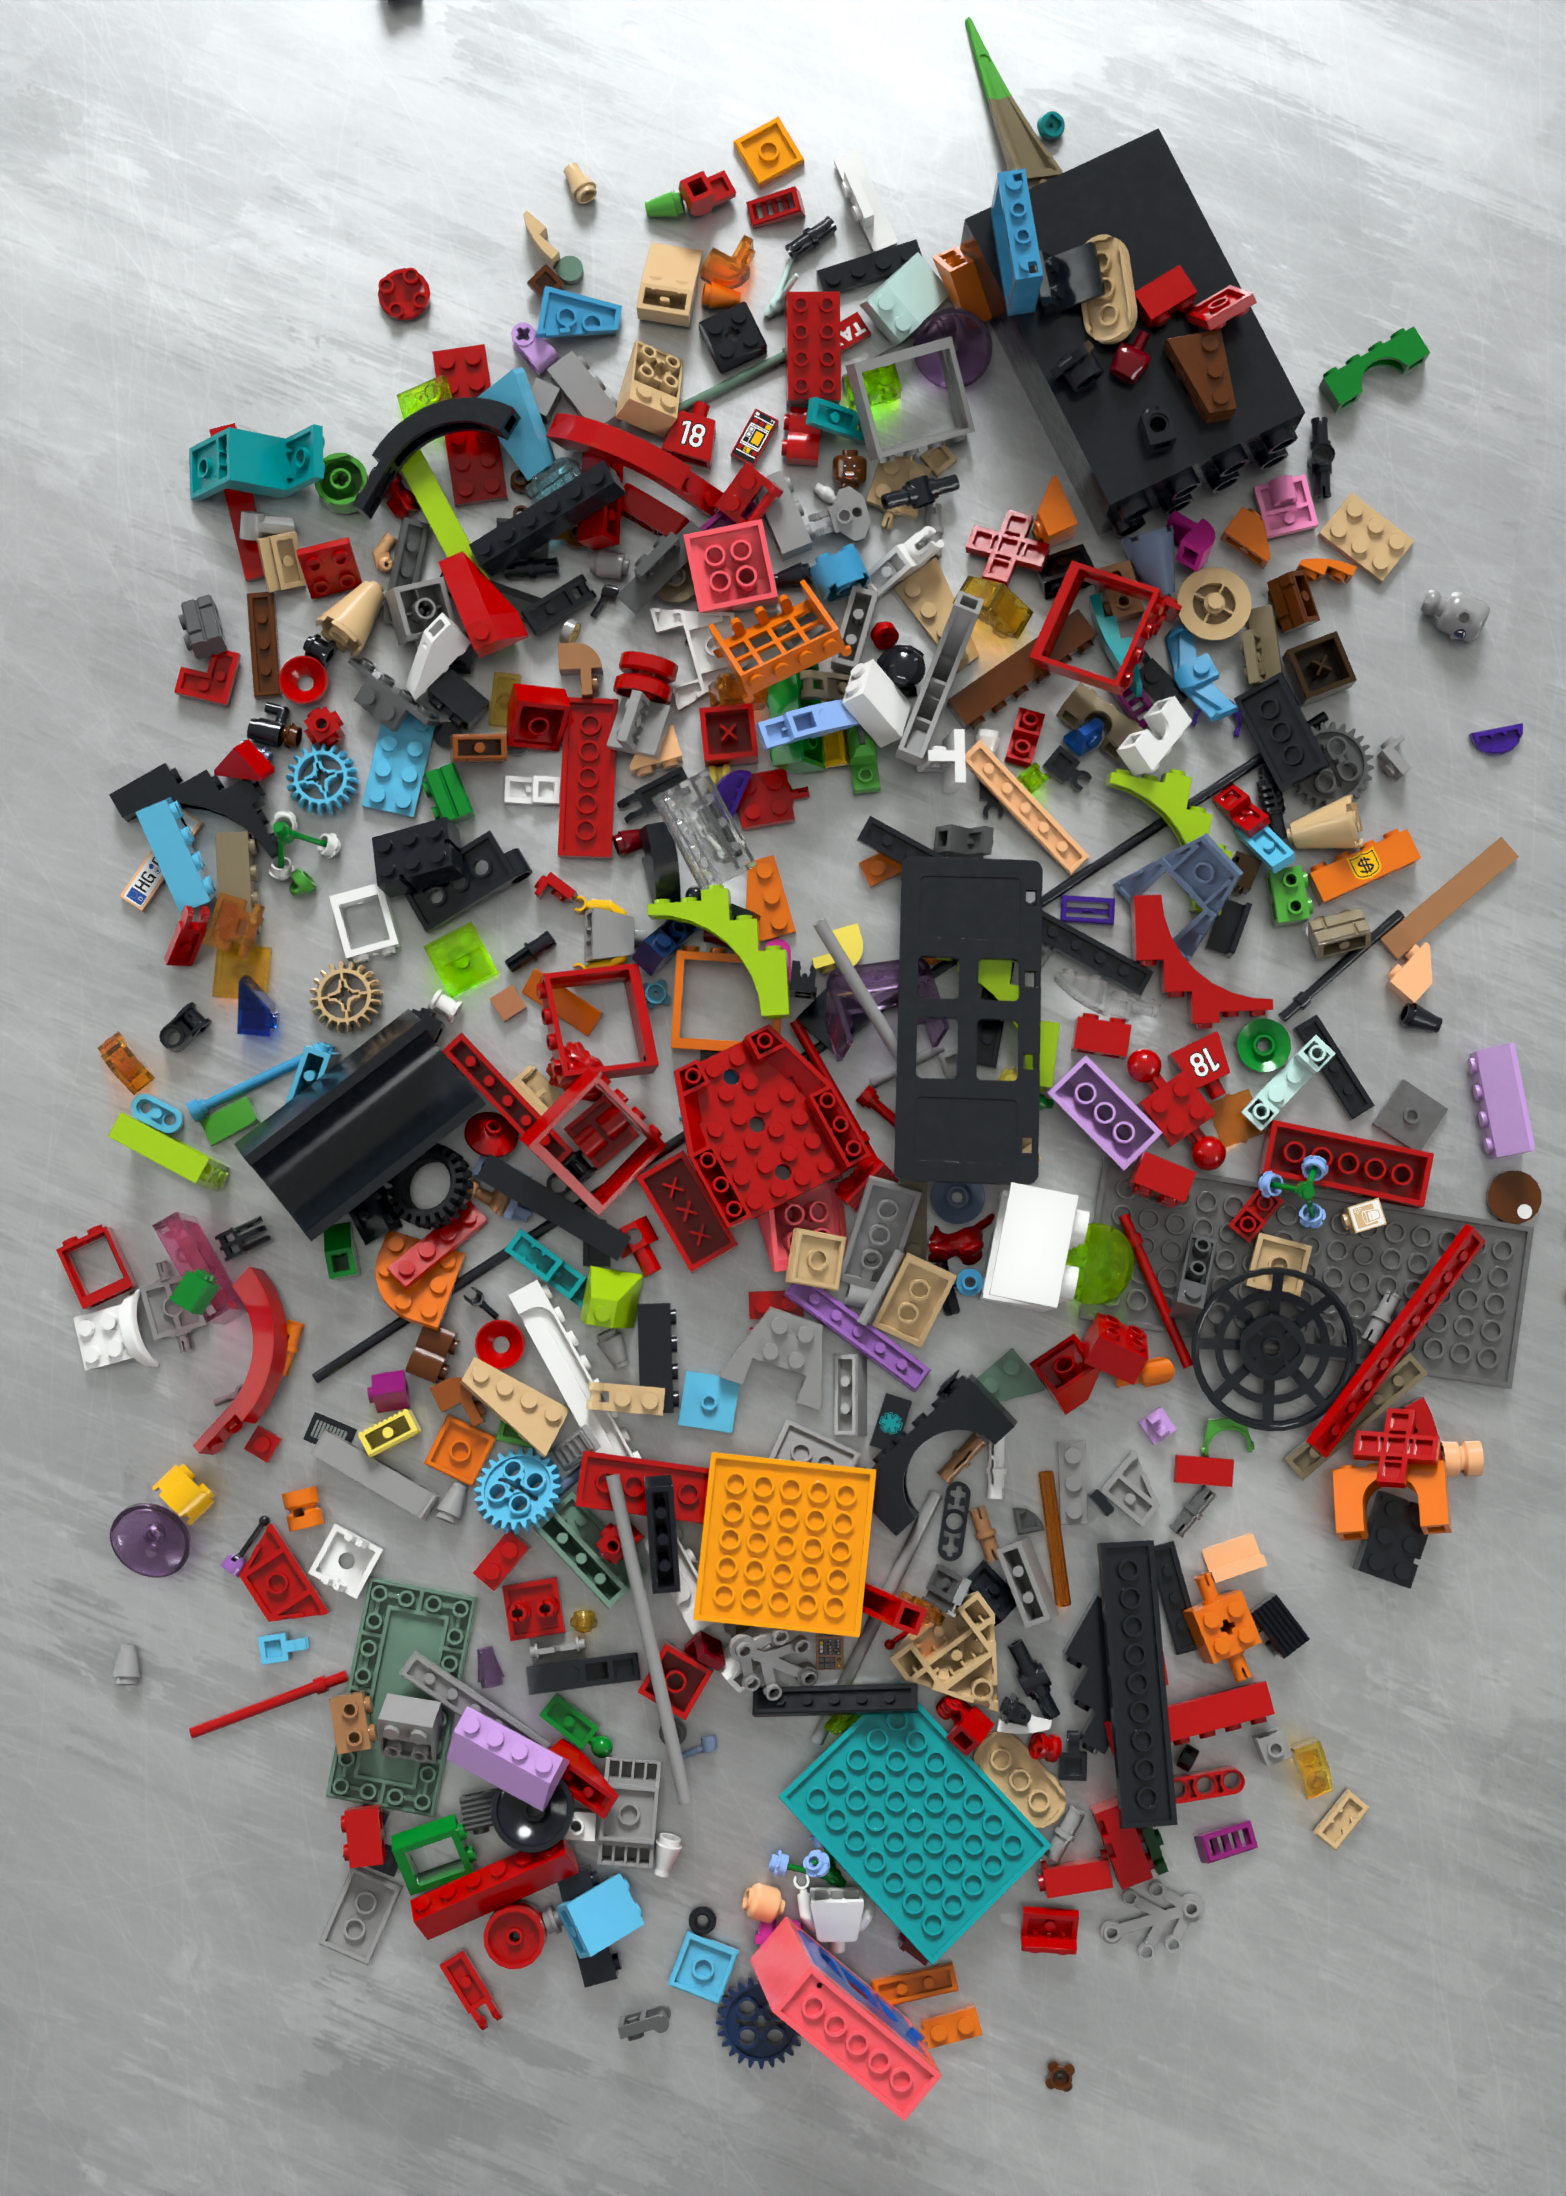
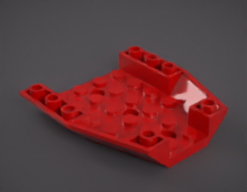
M770 1024L746 1035L742 1042L701 1062L697 1059L674 1070L688 1157L727 1229L747 1223L843 1174L871 1156L833 1084ZM728 1071L734 1072L738 1077V1082L736 1084L726 1083L723 1078L724 1073ZM759 1119L763 1123V1130L761 1132L751 1130L749 1126L750 1120ZM782 1166L788 1169L789 1178L787 1180L777 1178L775 1174L777 1167Z

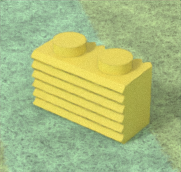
M404 1409L399 1411L398 1414L389 1416L388 1419L370 1426L369 1429H364V1431L359 1432L358 1436L368 1456L374 1457L421 1433L422 1430L412 1410Z

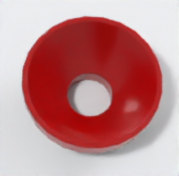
M297 656L287 661L282 667L279 674V686L282 693L290 701L301 705L312 704L318 701L326 692L328 676L324 666L317 659L310 656ZM303 677L313 679V687L308 691H303L298 687L299 680Z
M494 1320L486 1323L479 1330L475 1339V1350L478 1358L499 1370L514 1366L522 1357L525 1349L524 1336L521 1330L515 1324L506 1320ZM498 1337H505L509 1341V1349L504 1353L496 1352L493 1347V1343Z

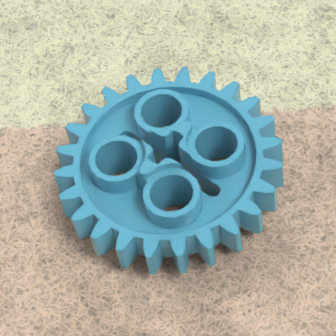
M519 1447L517 1454H514L511 1448L508 1449V1456L506 1457L498 1453L499 1461L495 1462L490 1459L489 1463L492 1467L490 1469L482 1468L481 1470L485 1477L476 1479L481 1486L474 1488L478 1496L474 1500L480 1506L478 1508L481 1516H484L483 1518L487 1524L491 1523L495 1530L501 1527L506 1534L511 1527L515 1534L519 1533L520 1527H523L529 1533L531 1524L540 1528L539 1520L541 1518L548 1522L549 1518L546 1514L548 1512H557L553 1503H561V1499L556 1495L564 1492L561 1485H559L563 1482L560 1474H558L560 1472L556 1465H553L554 1462L550 1457L545 1459L538 1453L536 1455L533 1448H530L527 1454L522 1447ZM520 1470L517 1475L511 1476L514 1471ZM503 1479L507 1481L509 1484L500 1482V1480ZM537 1482H542L539 1487L533 1488ZM505 1492L503 1497L496 1499L498 1494ZM528 1496L538 1499V1501H533ZM527 1504L523 1510L517 1511L521 1505Z

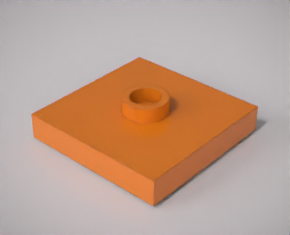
M447 1414L423 1464L474 1487L476 1479L479 1477L497 1437Z

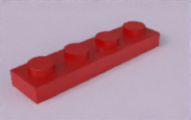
M471 1201L465 1204L468 1206L465 1211L462 1209L457 1211L461 1215L457 1220L452 1217L450 1218L452 1224L448 1226L441 1224L442 1228L431 1231L387 1268V1272L405 1291L488 1223V1218Z

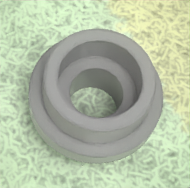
M553 1906L548 1907L547 1911L542 1913L545 1927L549 1934L554 1932L559 1934L562 1932L561 1926H563L557 1910Z

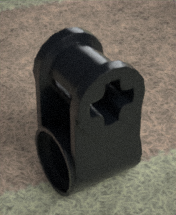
M190 1002L163 1027L159 1035L160 1042L169 1051L180 1052L196 1037L206 1031L212 1021L209 1018L205 1019L196 1009V1004ZM192 1016L197 1021V1023H194L190 1019V1017ZM174 1032L179 1033L180 1039L178 1043L174 1045L168 1044V1036Z
M578 1150L562 1165L583 1184L597 1172V1168L591 1167L582 1157L583 1152ZM576 1163L581 1167V1169H582L584 1172H582V1171L577 1167ZM554 1172L548 1177L546 1182L547 1187L551 1190L552 1182L560 1179ZM566 1186L564 1191L556 1193L566 1197L572 1190Z

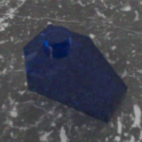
M244 975L239 980L237 1034L270 1037L274 1030L279 1027L280 1015L278 1012H275L276 1004L250 975Z

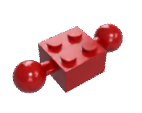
M1146 1048L1134 1051L1128 1058L1127 1071L1132 1079L1140 1083H1147L1153 1091L1152 1094L1136 1106L1163 1132L1159 1137L1168 1149L1184 1137H1187L1193 1145L1191 1157L1197 1167L1207 1171L1219 1168L1226 1158L1225 1146L1218 1138L1206 1136L1199 1127L1215 1116L1216 1113L1185 1071H1182L1166 1082L1160 1074L1162 1064L1157 1053Z

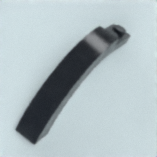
M477 397L448 399L418 410L395 426L379 443L372 454L378 464L371 470L369 479L364 488L358 492L353 506L363 516L372 519L403 465L412 455L431 441L448 434L463 431L486 432L508 441L521 417L512 406L499 401Z

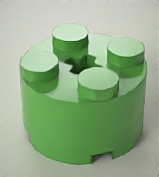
M347 453L328 455L323 459L325 464L324 479L314 483L321 501L334 513L350 514L358 511L353 506L356 496L369 479L364 465ZM341 481H346L344 486H341Z

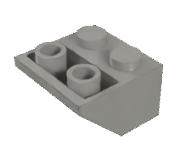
M387 1693L378 1717L381 1755L435 1764L442 1726L441 1702Z

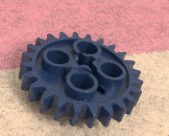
M751 1975L748 1976L747 1985L738 1980V1990L732 1987L728 1988L731 1998L722 1996L721 2001L726 2007H718L717 2012L724 2016L716 2019L717 2025L724 2026L717 2031L718 2036H726L722 2041V2047L731 2045L729 2056L738 2053L739 2064L747 2058L749 2068L752 2067L754 2061H758L760 2069H763L764 2061H768L773 2068L775 2064L774 2059L776 2058L785 2063L784 2053L786 2052L791 2056L794 2055V2050L791 2046H801V2041L796 2037L801 2035L786 2023L772 2022L780 2020V2018L768 2010L767 2006L769 2003L759 1980L754 1982ZM744 2001H750L755 2005V2009L751 2013H744L739 2008L740 2004ZM758 2016H764L766 2021L764 2027H759L758 2022H756L758 2021ZM738 2019H742L751 2022L738 2024L736 2021ZM743 2030L753 2031L755 2038L750 2042L743 2041L739 2036ZM771 2030L781 2031L783 2034L782 2039L777 2042L771 2041L767 2036Z

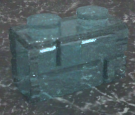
M562 457L554 461L553 467L548 471L533 476L532 482L525 487L533 504L584 473L580 464L569 457Z

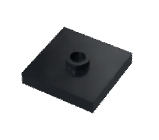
M834 981L796 1018H799L803 1027L835 1056L870 1021L862 1006Z

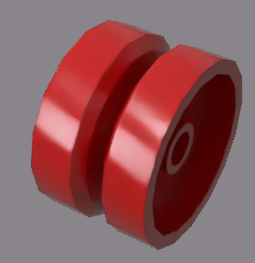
M625 651L621 653L619 669L623 674L616 676L613 691L621 697H630L632 690L642 691L651 702L669 705L673 689L668 684L676 681L678 665L666 658L644 652Z
M522 1899L495 1910L491 1914L483 1934L484 1947L488 1956L497 1965L507 1969H522L532 1964L541 1954L548 1935L542 1918L543 1912L535 1904ZM513 1931L519 1933V1938L513 1937Z

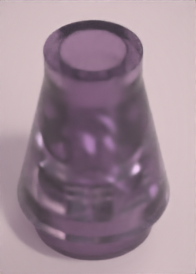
M493 1646L478 1649V1683H481L482 1689L503 1685L502 1678L505 1676L495 1656Z

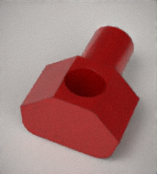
M644 1216L623 1226L619 1230L625 1234L634 1229L641 1232V1241L635 1245L628 1243L621 1256L626 1258L633 1254L644 1277H648L662 1268L650 1247L651 1244L659 1239L647 1216Z

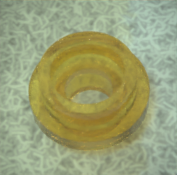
M589 1610L575 1611L570 1619V1625L577 1632L581 1633L592 1631L598 1624L595 1613Z

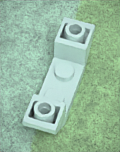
M1315 1035L1254 1096L1241 1113L1259 1131H1262L1280 1112L1279 1110L1336 1053Z

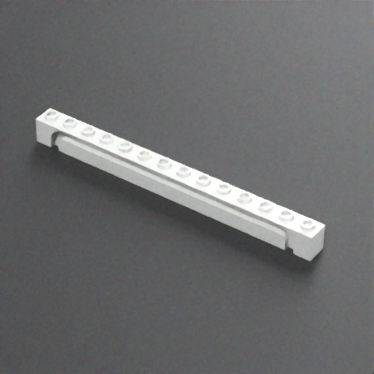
M535 1280L508 1295L578 1425L582 1427L586 1424L599 1442L601 1448L595 1452L642 1459L638 1450L632 1452L628 1444L632 1439L625 1426L619 1428L615 1420L619 1416L617 1412L586 1409V1403L590 1401L588 1382H600L598 1378L593 1380L589 1373L592 1366L585 1354L580 1356L576 1346L579 1345V1342L573 1331L567 1332L563 1322L566 1321L562 1310L559 1306L553 1307L550 1301L553 1294L547 1283L541 1284L539 1280ZM601 1391L600 1402H605L602 1394L605 1393V1391ZM628 1514L632 1524L645 1536L642 1542L649 1553L647 1517ZM676 1523L681 1592H670L694 1635L715 1622L693 1620L698 1571L694 1563L698 1562L690 1547L685 1549L680 1540L684 1538V1534Z

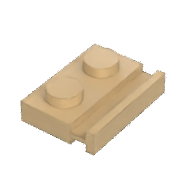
M295 531L256 539L267 592L271 593L277 590L307 585L297 556V549L300 548Z

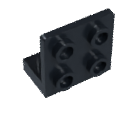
M1088 242L1055 256L1042 250L1039 251L1043 271L1040 287L1043 307L1058 313L1105 295L1095 243Z

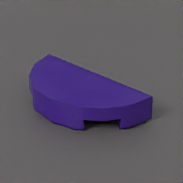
M1523 723L1470 733L1469 737L1472 744L1480 752L1489 756H1501L1513 750L1519 743L1523 735Z
M737 770L730 772L722 777L716 785L714 797L726 820L729 822L734 817L751 777L750 771Z

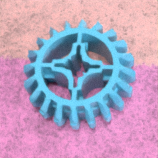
M323 743L321 750L318 751L317 746L312 744L311 753H308L303 748L301 750L304 755L303 758L297 755L293 757L298 764L288 765V769L294 772V774L286 775V779L293 782L287 785V790L294 792L291 795V799L293 801L299 800V808L302 809L307 806L309 814H312L317 807V814L319 816H323L324 808H327L328 813L333 815L334 806H337L342 811L344 809L341 804L343 800L348 804L352 802L349 796H347L348 793L356 795L357 790L351 787V785L359 784L358 778L352 777L358 774V769L351 767L354 761L352 758L346 759V751L343 750L338 753L336 745H333L328 751V747ZM322 760L333 761L339 764L342 770H327ZM313 764V772L302 780L305 770ZM320 770H321L322 773L326 776V779L324 780V781H325V783H324L325 789H324L323 786L319 783V781H320V779H321V777H320V776H321ZM340 779H343L340 789L332 796V787L339 783ZM303 789H318L323 799L311 798L304 793Z

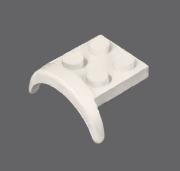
M140 1289L131 1291L121 1305L73 1318L85 1371L134 1358L145 1367H159V1362L148 1353L138 1328L137 1302L141 1295Z

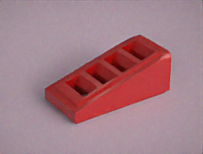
M796 186L746 202L753 229L806 216L801 194ZM793 199L794 208L790 209L788 200ZM781 201L784 208L782 212H780L778 202ZM768 204L772 205L773 215H769ZM759 206H761L764 218L760 219L757 211Z

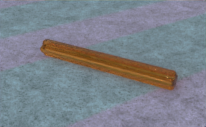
M1051 1470L1039 1472L1038 1475L1055 1601L1058 1607H1066L1071 1605L1054 1473Z

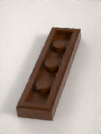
M247 593L254 698L256 700L281 698L275 593Z

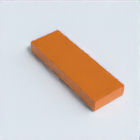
M953 1962L871 1980L873 1989L892 2005L959 1991Z

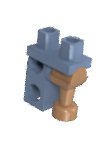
M480 1155L472 1174L478 1175L488 1157ZM521 1171L522 1173L532 1178L530 1174ZM472 1178L469 1179V1181L474 1183V1188L467 1190L468 1193L472 1194L471 1200L468 1201L476 1198L490 1206L492 1211L511 1221L516 1219L528 1222L532 1210L496 1189L490 1192L479 1188V1181Z

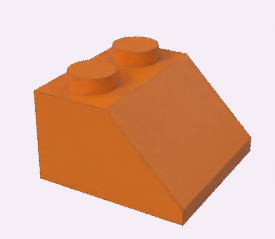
M1057 475L1050 480L1034 522V529L1032 530L1034 540L1050 544V548L1073 539L1078 525Z

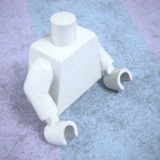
M806 1874L807 1883L805 1886H800L797 1882V1875H795L793 1883L799 1889L797 1900L800 1918L811 1932H816L818 1941L829 1942L830 1952L837 1954L844 1952L845 1942H855L858 1939L859 1932L864 1931L874 1918L875 1903L863 1892L861 1887L810 1888L809 1893L807 1888L811 1883L810 1876Z

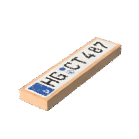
M182 809L184 814L181 817L184 827H190L195 838L204 823ZM152 850L120 895L122 899L142 912H145L165 882V878Z

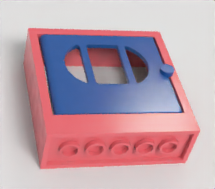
M787 1916L750 1958V1962L772 2012L903 2121L909 2117L942 2077L940 2070L922 2041L925 2039L924 2035L914 2027L911 2020Z

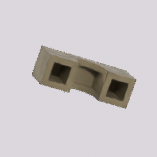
M1081 682L1062 704L1056 715L1075 731H1078L1083 724L1098 717L1104 723L1103 730L1105 732V738L1099 749L1119 764L1122 762V758L1116 750L1129 734L1144 730L1135 720L1126 717L1118 711L1115 705L1106 702L1092 688L1086 687Z

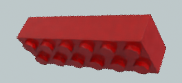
M1272 1120L1267 1125L1258 1176H1263L1266 1171H1272L1280 1175L1283 1181L1296 1184L1302 1181L1306 1182L1307 1178L1303 1175L1301 1169L1304 1158L1310 1155L1320 1156L1326 1160L1329 1170L1322 1179L1313 1182V1187L1372 1200L1379 1198L1382 1202L1401 1206L1424 1207L1434 1153Z

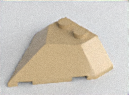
M976 1591L968 1594L963 1599L961 1606H956L954 1613L957 1615L955 1618L939 1610L922 1623L918 1636L911 1633L907 1634L889 1658L906 1681L918 1683L932 1690L999 1712L994 1626L995 1613L981 1594Z

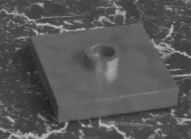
M1402 1079L1372 1125L1405 1147L1421 1151L1448 1108Z

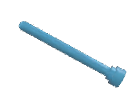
M302 1054L206 1100L202 1098L187 1102L186 1105L195 1122L206 1118L205 1115L210 1113V1109L298 1068Z

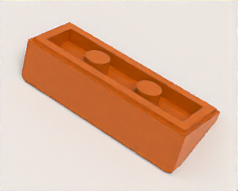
M535 968L522 993L543 1006L542 999H538L536 987L544 973ZM566 988L552 989L557 1016L589 1037L604 1014Z

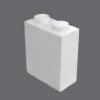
M874 659L864 664H857L851 670L842 704L879 747L882 748L902 738L911 703Z

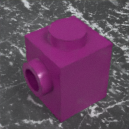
M404 1370L371 1375L372 1386L367 1387L369 1402L375 1404L377 1413L410 1408L409 1386Z

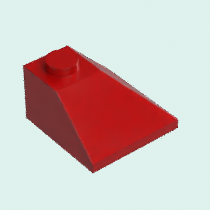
M1072 1334L1029 1363L1040 1381L1047 1388L1046 1390L1065 1415L1089 1399L1101 1371L1084 1363L1083 1343L1075 1334Z

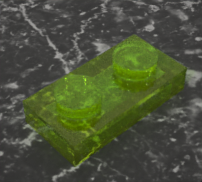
M443 375L397 394L403 419L424 407L453 399L447 378Z

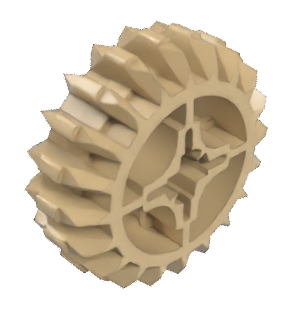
M339 961L338 970H336L333 964H329L328 966L331 971L329 974L324 970L320 971V974L324 977L322 981L314 978L313 982L319 987L318 989L310 988L309 992L317 995V997L309 999V1003L311 1005H319L312 1010V1013L314 1015L321 1014L318 1018L321 1024L328 1020L327 1029L331 1030L336 1025V1031L342 1033L344 1026H346L347 1032L351 1034L355 1024L358 1030L364 1029L361 1023L363 1020L369 1025L372 1024V1020L368 1017L370 1013L374 1016L379 1015V1012L373 1009V1006H382V1001L375 999V997L383 995V992L379 989L374 990V988L380 985V982L377 979L370 981L374 973L368 971L364 974L366 967L363 964L355 970V962L350 961L348 969H346L345 963ZM348 976L363 981L366 990L351 989ZM340 979L338 980L337 990L325 996L331 983ZM345 988L347 989V992L350 995L353 994L352 997L348 998V1003H346L347 1006L345 1005V1002L342 999L338 1000L340 999V997L344 996V992H346ZM367 999L363 1009L355 1016H352L355 1004ZM326 1004L340 1005L344 1018L331 1015Z

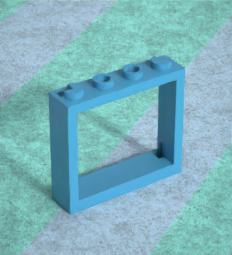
M1024 168L997 172L990 214L1007 315L1035 312L1043 279V271L1026 170ZM1036 265L1038 272L1029 273L1028 266Z

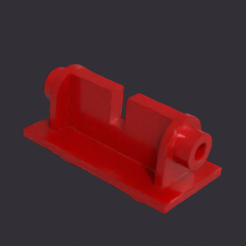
M398 473L384 498L390 494L393 496L386 504L394 516L402 521L404 517L408 518L410 516L409 510L420 511L421 509L416 504L417 499L415 495L405 488L401 482L402 477Z

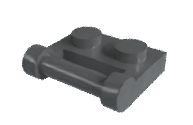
M662 2004L621 2016L618 2024L620 2039L628 2038V2041L637 2040L644 2036V2032L655 2030L658 2033L665 2032L669 2027L670 2008Z

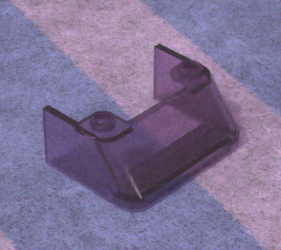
M920 958L918 963V995L921 998H940L930 965ZM899 960L854 966L880 1010L898 1008ZM839 968L834 969L826 981L825 1024L837 1062L843 1060L853 1043L850 1033L853 1026L851 1014L865 1013ZM920 1018L917 1021V1025L925 1024L932 1048L939 1045L950 1028L947 1019Z

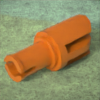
M1156 1357L1148 1359L1134 1384L1141 1383L1146 1388L1168 1383L1174 1377L1175 1366L1169 1358ZM1115 1377L1117 1388L1132 1385Z

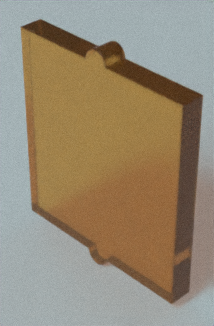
M1249 1089L1233 1095L1226 1094L1224 1098L1208 1103L1216 1113L1212 1120L1219 1139L1225 1148L1240 1142L1247 1143L1248 1139L1266 1133L1264 1129L1259 1131L1241 1113L1253 1099Z

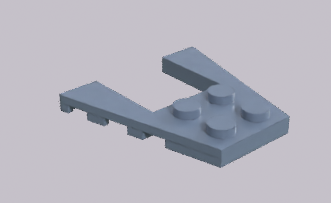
M1207 833L1113 884L1115 889L1131 905V896L1142 895L1166 871L1203 909L1195 919L1173 938L1187 961L1196 952L1243 875L1240 868Z

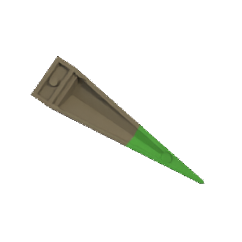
M968 16L965 20L966 28L1008 171L1025 168L1029 189L1062 174V169L1036 135L1009 92L972 19Z

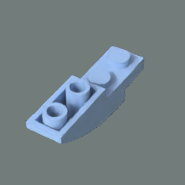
M843 699L792 710L782 716L758 722L755 726L763 749L766 751L810 737L813 739L860 724L842 704Z

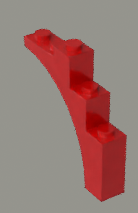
M1134 895L1130 897L1132 958L1134 961H1140V966H1156V960H1159L1160 992H1168V998L1184 997V992H1187L1188 1024H1196V1029L1212 1028V1023H1220L1219 1012H1222V1017H1239V1011H1249V1016H1266L1265 1010H1273V999L1251 998L1232 993L1212 983L1193 968L1181 954L1171 937L1164 917L1161 895Z

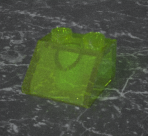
M472 921L423 946L451 998L499 974Z

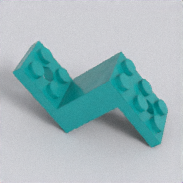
M313 424L286 439L228 427L189 448L190 500L200 502L226 488L283 499L324 479L323 448L325 439L323 437V426Z

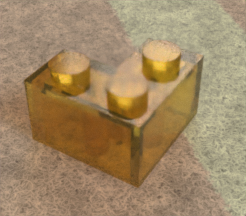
M967 576L960 591L984 599L977 619L990 625L993 628L992 632L1002 639L1007 637L1019 639L1034 613L1003 583Z

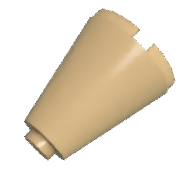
M364 581L318 617L315 625L316 627L319 625L322 627L323 630L320 634L328 642L331 640L336 641L338 650L345 652L346 649L353 651L351 653L352 656L359 655L385 600L382 586L375 581Z
M1353 795L1344 796L1291 822V828L1287 829L1290 845L1294 844L1297 849L1364 847V838L1359 839L1358 832L1363 831L1357 804L1352 802Z

